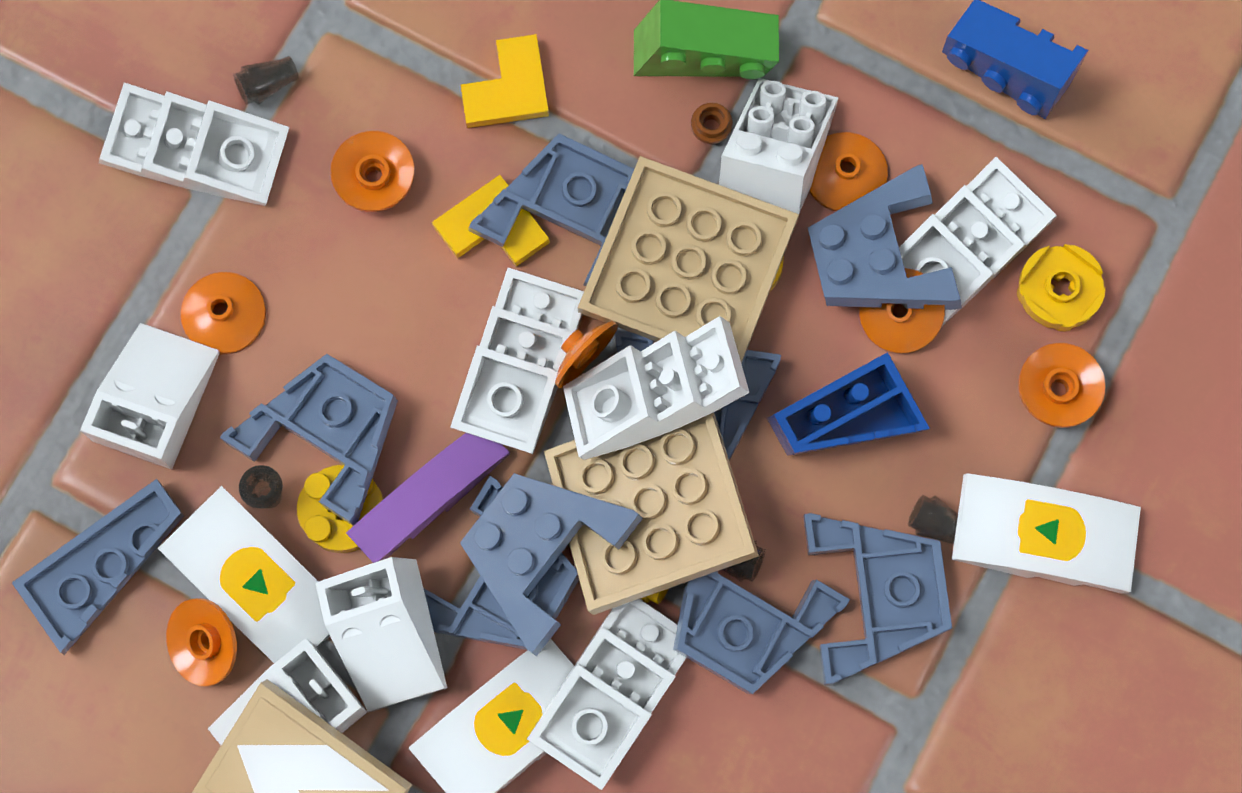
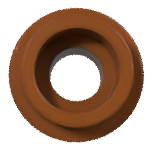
M706 103L694 111L691 118V129L698 140L707 144H717L724 141L731 133L733 125L732 116L723 105ZM707 120H715L719 123V127L715 130H709L704 126V123Z

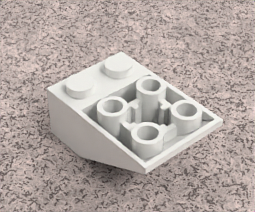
M759 78L721 156L719 185L799 214L811 188L838 103V97L782 84L778 81Z
M140 323L97 389L80 431L92 442L172 470L220 351Z
M390 557L315 583L325 627L368 712L447 688L416 559Z
M305 638L270 666L208 730L219 744L222 745L257 687L266 679L341 733L364 716L367 710L315 645Z

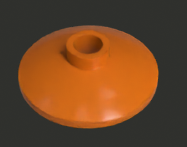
M365 131L348 138L336 150L330 167L331 181L338 196L347 205L365 212L383 211L398 204L409 192L415 174L413 158L406 145L397 137L382 131ZM372 171L382 173L381 178L376 182L367 180L368 174Z
M851 132L831 134L826 138L809 192L822 206L838 211L887 183L888 167L886 159L879 147L862 135ZM850 162L854 165L855 170L851 173H846L841 170L840 164Z
M904 268L907 278L923 274L917 270ZM882 303L881 308L859 307L861 325L869 339L880 348L894 353H910L928 345L939 333L945 316V305L924 304V309L908 308V313L902 318L894 316L893 306L895 304Z
M217 272L201 278L188 290L181 306V323L188 338L191 341L219 350L220 355L232 354L249 346L260 334L266 317L265 302L256 285L246 277L232 272ZM218 303H226L228 305L227 311L222 315H215L213 313V309Z
M610 321L597 326L585 335L579 329L574 331L561 346L566 356L557 372L555 385L563 388V386L576 379L605 349L615 335L618 324Z
M1053 343L1037 349L1027 358L1019 374L1018 389L1022 403L1033 417L1049 426L1068 428L1084 423L1097 412L1105 395V378L1100 365L1087 351L1068 343ZM1055 382L1062 383L1066 388V394L1062 396L1056 395L1052 391V384Z
M204 598L186 600L174 609L167 625L166 643L170 659L176 670L187 681L198 686H211L223 681L231 672L237 655L236 635L229 617L217 604Z

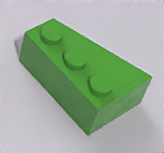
M659 0L634 29L633 76H709L759 79L764 77L779 63V15L674 0Z

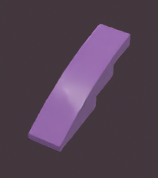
M465 433L384 498L348 530L346 534L373 563L387 559L410 537L414 539L444 510L448 512L508 457L510 452L500 443Z

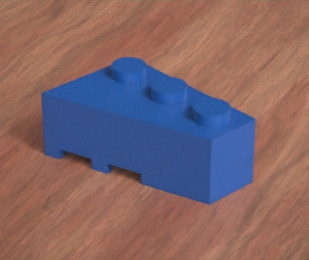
M973 0L947 36L942 53L947 55V59L957 68L962 70L968 69L981 77L982 82L992 91L1004 92L1016 100L1017 105L1024 112L1030 115H1039L1046 119L1072 83L1088 49L1076 45L1074 50L1071 51L1052 42L1055 38L1053 33L1042 29L1036 35L1018 26L1020 18L981 0Z
M888 352L767 418L787 456L914 434L930 429Z

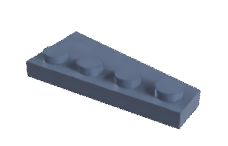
M155 479L12 582L60 653L65 655L181 521L184 514L161 482Z

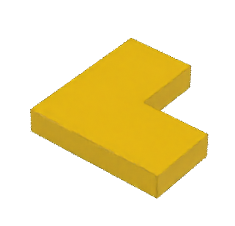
M537 34L496 40L501 79L460 84L467 128L549 116Z
M501 175L492 179L432 222L434 229L457 259L485 240L468 230L471 222L493 202V199L503 189L508 187V184ZM521 209L504 246L501 248L517 267L548 245L550 240L528 211Z

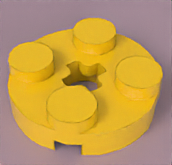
M1064 244L1063 247L1054 246L1049 248L1050 246L1036 251L1024 265L1019 276L1017 297L1027 314L1036 322L1045 327L1066 332L1073 327L1086 323L1100 308L1105 297L1104 281L1102 278L1103 271L1098 261L1089 252L1078 246ZM1063 278L1070 281L1068 289L1072 294L1069 296L1065 294L1057 295L1053 292L1054 286L1051 284V280L1054 279L1059 282Z
M344 465L330 466L318 473L311 474L306 479L297 501L298 521L308 538L324 550L334 553H349L360 549L346 534L353 526L345 520H337V516L329 512L319 502ZM373 479L358 521L384 499L381 490Z

